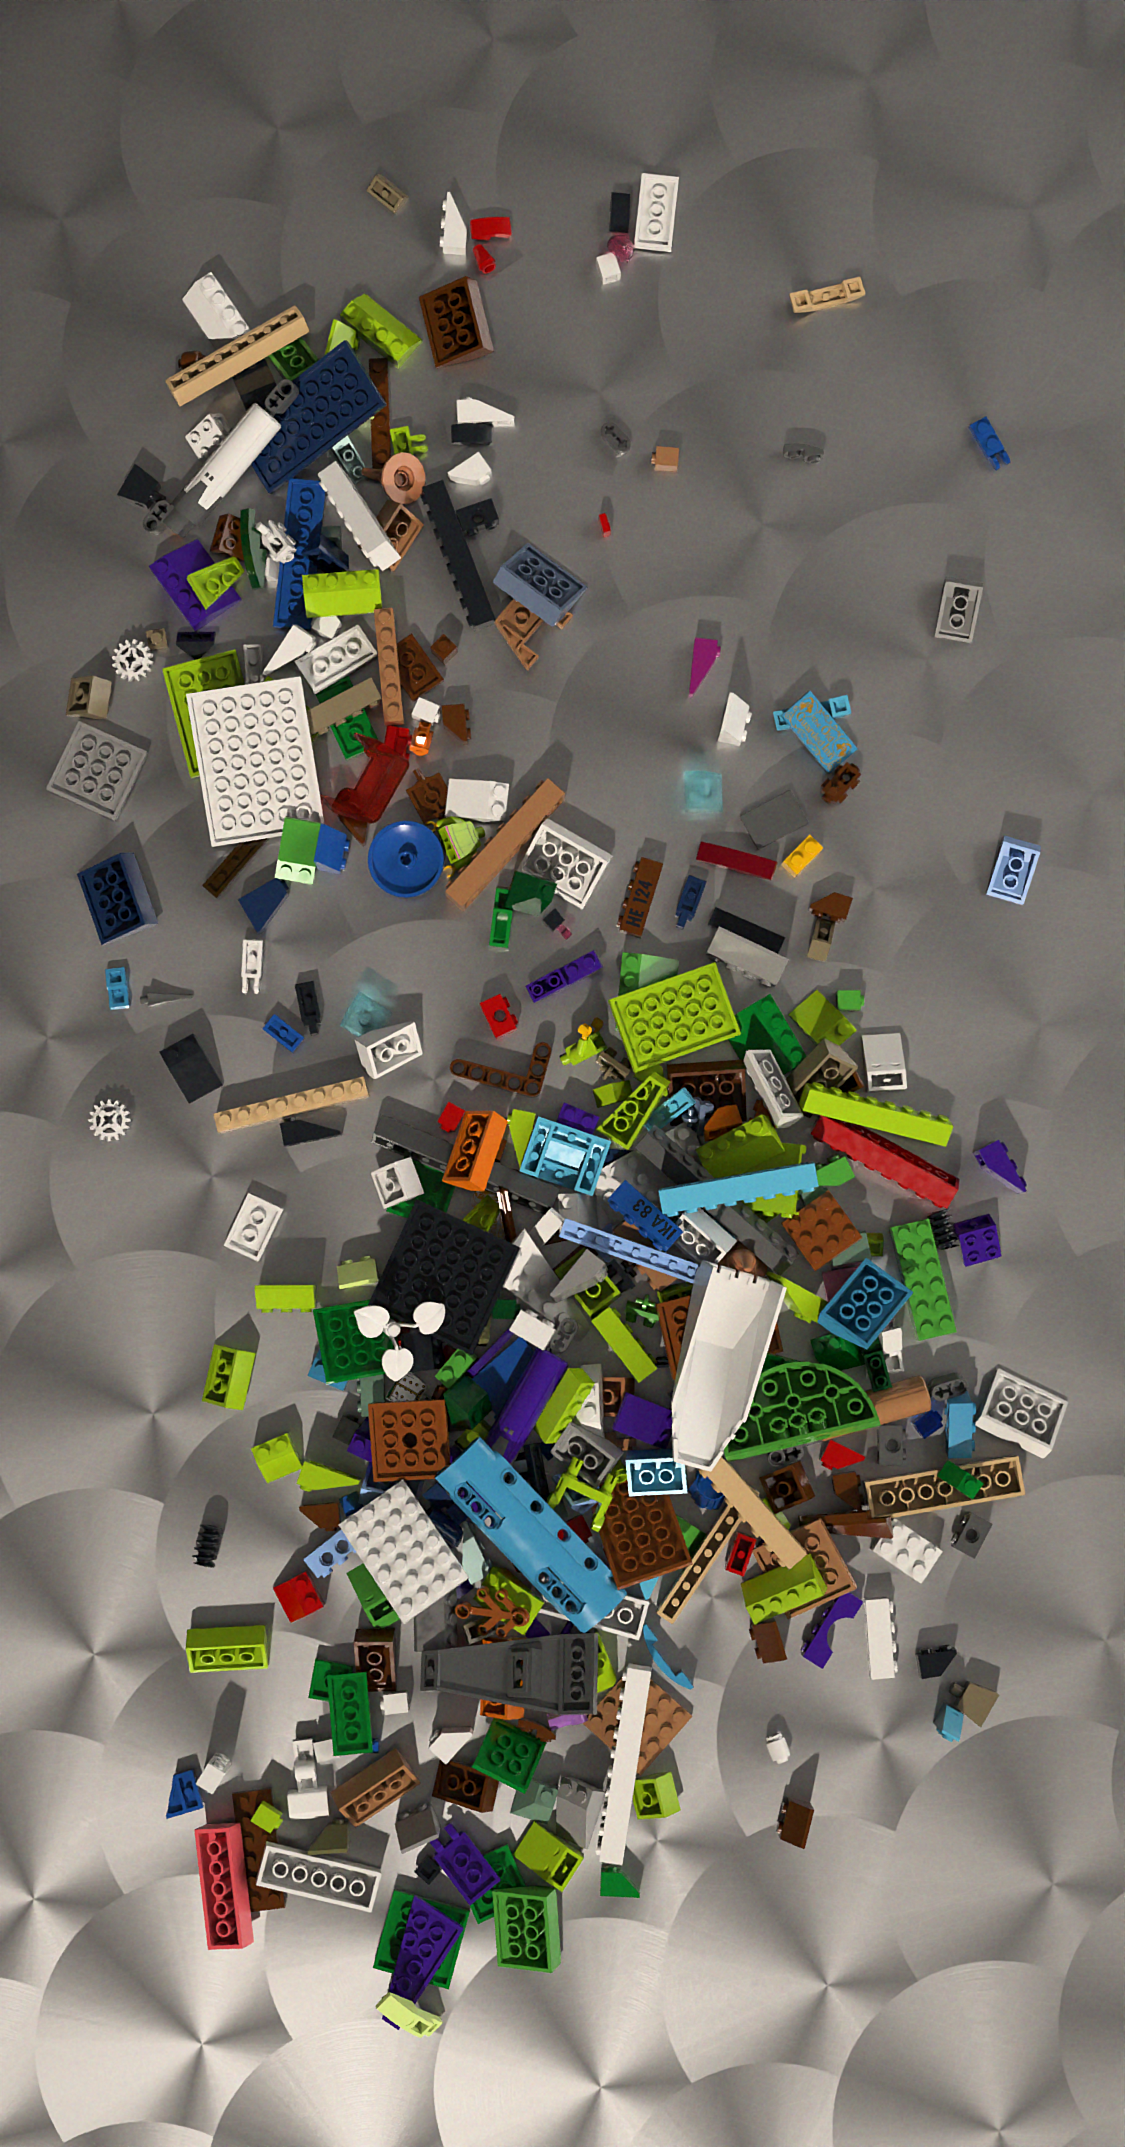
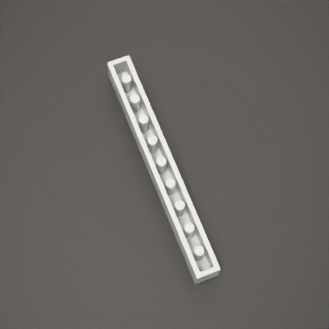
M629 1663L628 1669L623 1671L622 1681H626L625 1688H621L619 1700H623L622 1708L618 1707L616 1719L620 1720L619 1727H615L613 1739H617V1744L612 1746L611 1758H614L613 1766L609 1765L608 1771L611 1784L606 1785L605 1797H608V1804L603 1805L602 1816L606 1817L605 1824L601 1823L599 1835L603 1836L602 1843L598 1842L596 1854L600 1855L599 1862L616 1865L623 1864L652 1667Z

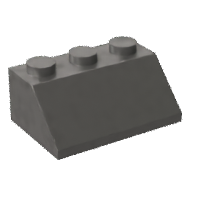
M456 1588L413 1617L415 1652L451 1649L458 1646L457 1615L455 1613L457 1606Z

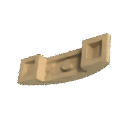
M861 277L843 280L841 284L809 292L806 289L790 293L789 298L794 313L822 310L853 301L864 296L865 290Z

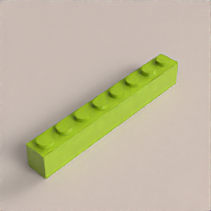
M816 1082L805 1084L799 1102L801 1109L806 1112L945 1147L953 1129V1124L947 1116L941 1114L934 1116L925 1110L915 1111L906 1105L899 1107L890 1101L879 1102L874 1097H860L855 1092L844 1093L838 1088H825L822 1084Z

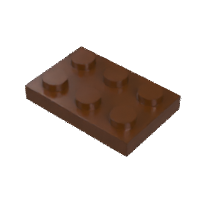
M412 633L397 643L401 686L412 702L444 682V679Z

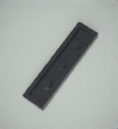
M715 907L708 923L713 928L718 929L720 926L777 954L785 940V937L717 907Z

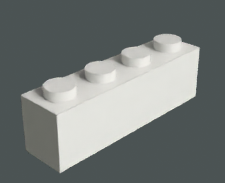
M887 1597L863 1598L870 1679L895 1678L894 1672H897V1661H893V1653H896L895 1641H892L891 1633L895 1632L894 1622L890 1621V1613H893L892 1601H889Z

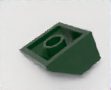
M515 870L504 907L539 916L552 902L557 883Z

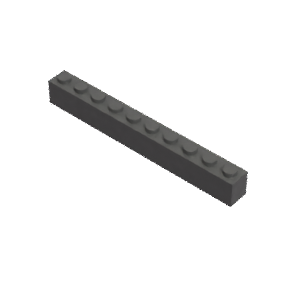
M383 1115L379 1120L371 1141L373 1144L407 1158L411 1157L412 1160L445 1173L454 1147L447 1140L436 1138L428 1132L419 1131L411 1125L400 1123L392 1117ZM494 1161L485 1188L486 1191L496 1195L497 1190L501 1188L507 1189L510 1201L544 1215L553 1208L560 1190L553 1184L544 1183L536 1177L520 1173L517 1169L508 1168L497 1161Z
M656 1125L635 1146L639 1152L676 1185L715 1179L691 1155L681 1149L676 1142L672 1141ZM736 1201L737 1205L725 1206L724 1203L717 1204L716 1209L706 1210L777 1275L781 1276L799 1255L793 1246L783 1240L777 1232H774L764 1220L755 1215L741 1201Z

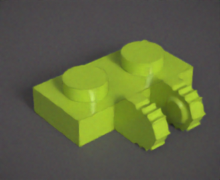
M408 426L390 429L394 454L402 452L410 453L414 456V454L428 451V446L426 445L412 447V443L425 441L426 436L424 434L410 436Z

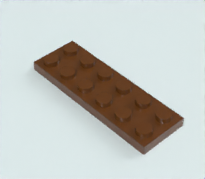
M272 1787L233 1792L235 1823L240 1822L250 1911L258 1912L285 1908L283 1891L256 1885V1877L265 1843L268 1841L278 1844L276 1829H273L270 1834L251 1822V1819L262 1801L274 1807Z

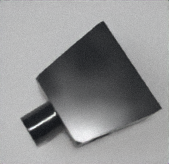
M136 464L132 467L117 493L121 501L147 510L151 507L152 503L156 504L161 500H166V496L159 493L161 489L159 482Z

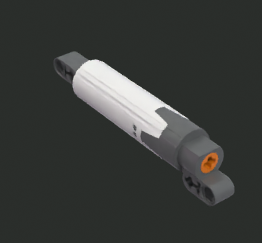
M288 379L281 380L266 398L265 409L253 403L173 502L169 503L161 500L155 504L144 518L143 528L154 535H159L168 526L173 532L184 538L194 525L200 527L279 431L281 424L278 423L274 416L283 414L299 394L298 387ZM291 386V391L285 394V388ZM156 521V527L151 529V523Z

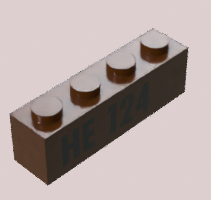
M641 857L640 862L636 861L633 870L636 873L635 880H630L628 890L631 893L629 898L625 897L622 906L625 909L624 916H619L617 926L620 927V933L641 939L663 863Z

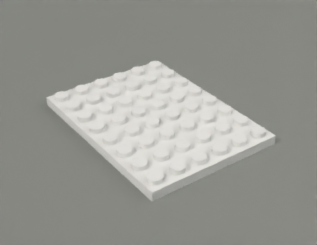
M301 676L186 694L212 847L282 836L285 817L325 824Z

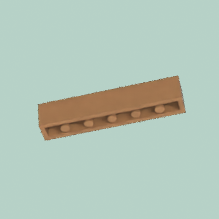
M393 608L374 609L384 723L386 727L388 725H405Z

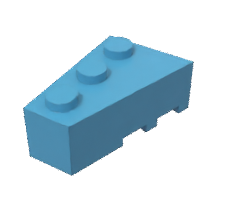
M966 1391L963 1395L947 1399V1407L944 1408V1414L946 1415L945 1451L948 1459L972 1458V1451H975V1440H972V1433H975L976 1427L975 1421L972 1420L973 1415L976 1414V1405L972 1402L968 1391Z

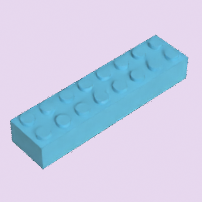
M811 1161L659 1188L658 1192L662 1214H667V1217L679 1215L678 1211L686 1210V1213L698 1212V1208L705 1207L706 1210L716 1209L717 1204L723 1203L725 1206L737 1205L736 1201L740 1200L750 1203L755 1202L757 1197L763 1196L764 1200L776 1198L775 1194L779 1193L789 1196L794 1195L796 1190H802L803 1193L815 1191L814 1187L819 1186L815 1163Z

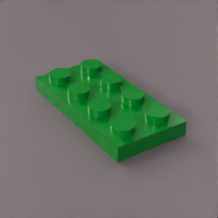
M349 676L315 695L319 704L352 688L353 684ZM362 709L364 713L354 718L352 715L345 718L347 722L336 726V724L330 726L346 761L381 745L364 709Z
M367 1672L327 1676L333 1756L372 1753L373 1742Z

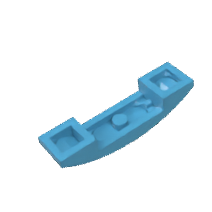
M645 1622L643 1624L644 1639L655 1663L677 1684L690 1690L694 1688L684 1672L680 1669L674 1673L653 1646L658 1639Z

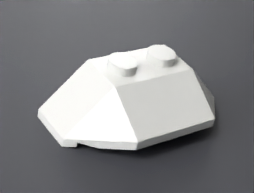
M602 1364L581 1365L579 1368H582L595 1384L572 1423L605 1438Z

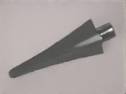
M147 992V996L140 997V1004H148L151 1007L171 1001L193 998V994Z

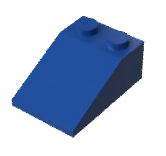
M325 824L320 825L314 863L319 871L341 874L342 870H345L347 859L344 858L345 851H349L350 840H348L347 834Z

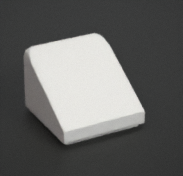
M272 558L266 559L265 577L267 581L278 582L280 562H276Z

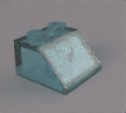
M684 771L685 813L723 812L721 774L708 771Z
M359 991L348 1008L340 1026L355 1036L360 1037L369 1031L385 1028L393 1013Z

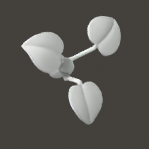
M435 1302L419 1304L413 1312L415 1324L395 1322L390 1318L387 1310L380 1306H365L354 1311L358 1328L364 1336L369 1338L377 1337L383 1331L392 1341L395 1350L388 1349L382 1356L383 1370L391 1380H400L410 1371L413 1365L411 1352L405 1348L398 1349L394 1339L400 1333V1327L416 1328L419 1326V1330L423 1334H431L437 1331L445 1317L444 1304Z

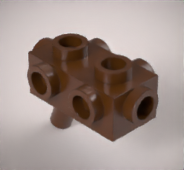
M846 762L844 766L840 764L833 772L836 775L831 780L827 778L821 785L823 788L820 792L823 794L821 798L827 804H831V802L834 805L837 802L841 804L848 796L846 794L848 789H854L860 783L858 779L861 776V773H859L860 769L853 763L849 764ZM848 775L850 779L845 781L843 776Z

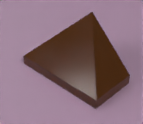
M339 813L337 815L338 819L364 847L367 840L368 818Z

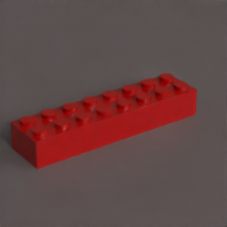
M818 1115L813 1124L810 1134L813 1135L816 1141L826 1142L833 1150L846 1153L849 1159L864 1163V1166L869 1170L874 1171L875 1169L879 1171L884 1178L897 1181L898 1185L904 1189L910 1188L915 1191L917 1196L923 1199L925 1197L930 1199L939 1208L944 1207L947 1209L959 1189V1178L862 1125Z

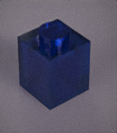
M930 1410L917 1417L911 1424L921 1438L926 1439L943 1426L941 1423L943 1419L937 1411L933 1412V1410Z

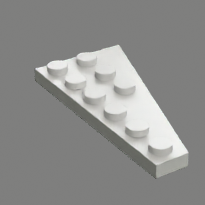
M522 1228L512 1241V1244L522 1249L504 1287L557 1326L565 1318H572L577 1321L579 1329L574 1338L581 1342L591 1328L590 1324L571 1297L558 1303L553 1301L550 1294L559 1284L560 1280L526 1230ZM568 1321L565 1323L564 1329L566 1332L574 1330L573 1322Z

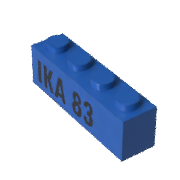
M626 1180L607 1200L609 1206L614 1211H619L624 1215L625 1221L630 1225L634 1224L639 1229V1233L643 1237L651 1239L653 1245L660 1251L663 1250L666 1253L684 1232Z

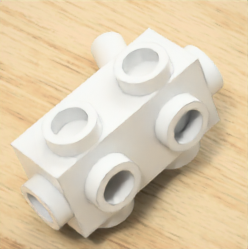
M269 520L264 525L260 522L256 524L255 528L261 532L262 540L260 542L266 549H269L271 552L270 556L274 561L285 563L294 558V553L297 551L294 547L296 542L289 535L286 536L285 532L287 530L281 523Z

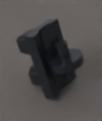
M615 1259L609 1262L607 1276L611 1279L618 1273L622 1279L615 1285L621 1293L628 1289H633L636 1285L626 1273H629L634 1278L637 1275L633 1270L636 1263L629 1265L624 1260L621 1263L625 1268L623 1270Z

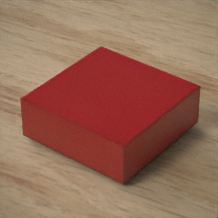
M603 513L599 515L598 521L603 538L610 536L611 529L607 515Z

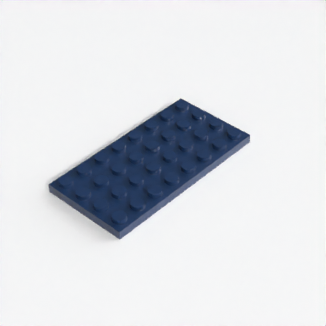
M347 340L341 342L292 381L298 387L299 394L283 414L274 416L278 423L281 424V428L251 464L268 493L272 494L387 406ZM291 386L285 388V394L291 391ZM265 403L261 405L263 409L266 408Z

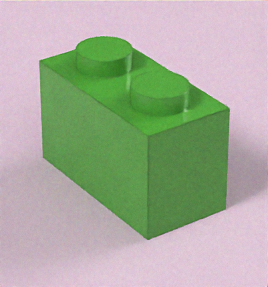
M457 1349L435 1377L449 1389L466 1374L478 1360V1357L474 1353L470 1355Z

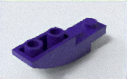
M595 950L525 987L533 1002L536 1003L588 977V975L603 968V965Z

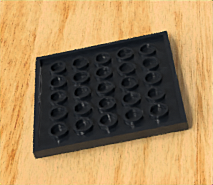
M416 1199L368 1306L383 1307L387 1310L389 1316L403 1323L415 1324L413 1312L419 1304L423 1302L442 1303L445 1306L443 1323L437 1331L428 1335L473 1355L522 1248Z

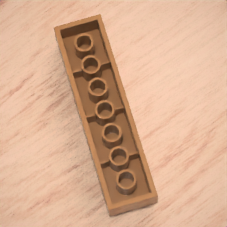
M549 778L545 782L541 780L537 784L535 793L532 796L529 794L522 801V807L519 810L516 808L510 814V820L507 824L503 822L496 830L498 832L494 838L489 837L484 843V849L481 852L477 851L471 858L472 862L460 869L458 878L450 880L445 886L446 897L461 911L464 912L535 834L541 824L564 802L565 793Z

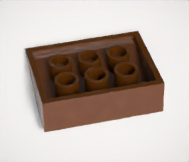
M464 276L419 296L432 355L437 369L479 359L494 352L476 280Z
M743 1060L666 1064L667 1080L671 1082L668 1086V1099L685 1087L692 1097H699L702 1101H710L714 1105L713 1112L705 1114V1118H711L718 1108L737 1104L742 1122L747 1121L746 1079ZM682 1114L672 1120L670 1126H677L683 1123Z

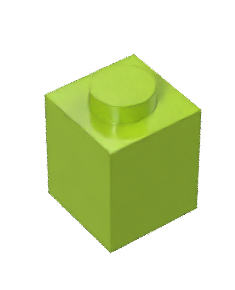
M262 1801L251 1822L271 1834L273 1829L278 1830L283 1819L280 1817L283 1812Z

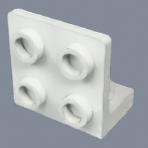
M208 414L185 438L201 463L204 464L230 432L231 427L222 414Z

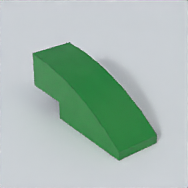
M496 887L489 946L508 948L513 910L505 908L504 904L510 887Z

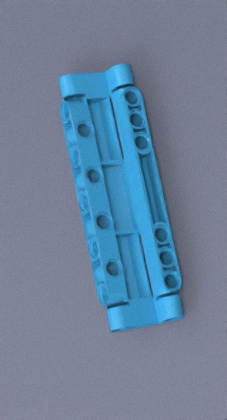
M480 1436L475 1438L450 1465H446L435 1475L434 1478L450 1494L451 1499L556 1610L565 1615L581 1633L587 1632L600 1622L627 1595L625 1589H617L611 1570L497 1451H493ZM505 1473L509 1474L510 1476L509 1483H506L504 1481L503 1477ZM466 1481L475 1489V1491L466 1483ZM459 1488L464 1490L463 1498L458 1496ZM479 1495L494 1509V1511L479 1497ZM533 1501L537 1505V1509L535 1512L532 1511L530 1507ZM473 1502H475L478 1506L476 1512H473L471 1509V1504ZM486 1516L490 1517L491 1519V1525L489 1527L486 1526L484 1522ZM559 1530H562L564 1534L562 1540L557 1535ZM586 1558L590 1560L589 1568H586L584 1564ZM540 1573H543L545 1576L543 1583L538 1579ZM555 1575L569 1588V1590L555 1577ZM554 1587L558 1589V1595L556 1597L552 1595V1589ZM574 1595H575L583 1604H581V1603L574 1597ZM567 1601L572 1606L570 1611H567L565 1607Z

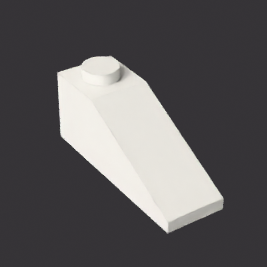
M463 397L461 400H457L458 424L483 423L491 424L492 427L514 426L513 415L470 397Z
M901 1327L887 1328L880 1333L878 1339L883 1355L886 1354L887 1357L898 1355L897 1351L902 1350Z

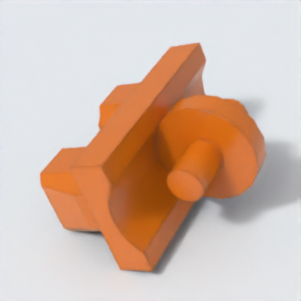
M420 722L419 727H415L409 750L418 756H423L429 752L434 731H430V723Z

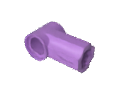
M546 1714L551 1731L588 1721L587 1715Z

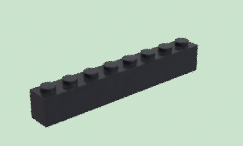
M440 480L422 487L423 494H420L423 505L427 504L429 509L427 511L430 523L434 522L436 527L433 529L436 540L440 539L442 543L440 550L442 556L448 559L449 563L446 566L449 574L454 575L455 581L452 582L455 591H460L462 598L459 601L462 609L467 610L468 616H466L469 627L473 626L474 631L494 625L495 616L444 481Z

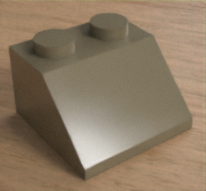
M96 676L71 678L66 715L94 720L106 719L109 711L108 704L112 681Z

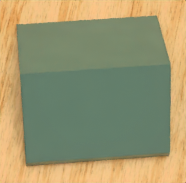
M859 1231L863 1238L830 1261L831 1271L859 1266L865 1258L870 1261L872 1260L866 1231Z

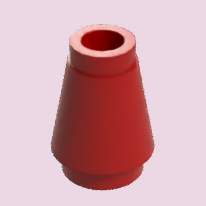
M482 244L476 245L472 251L479 270L484 274L492 272L496 267L495 259Z

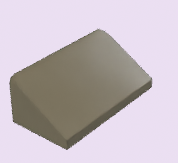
M381 174L375 175L366 190L394 214L409 198Z

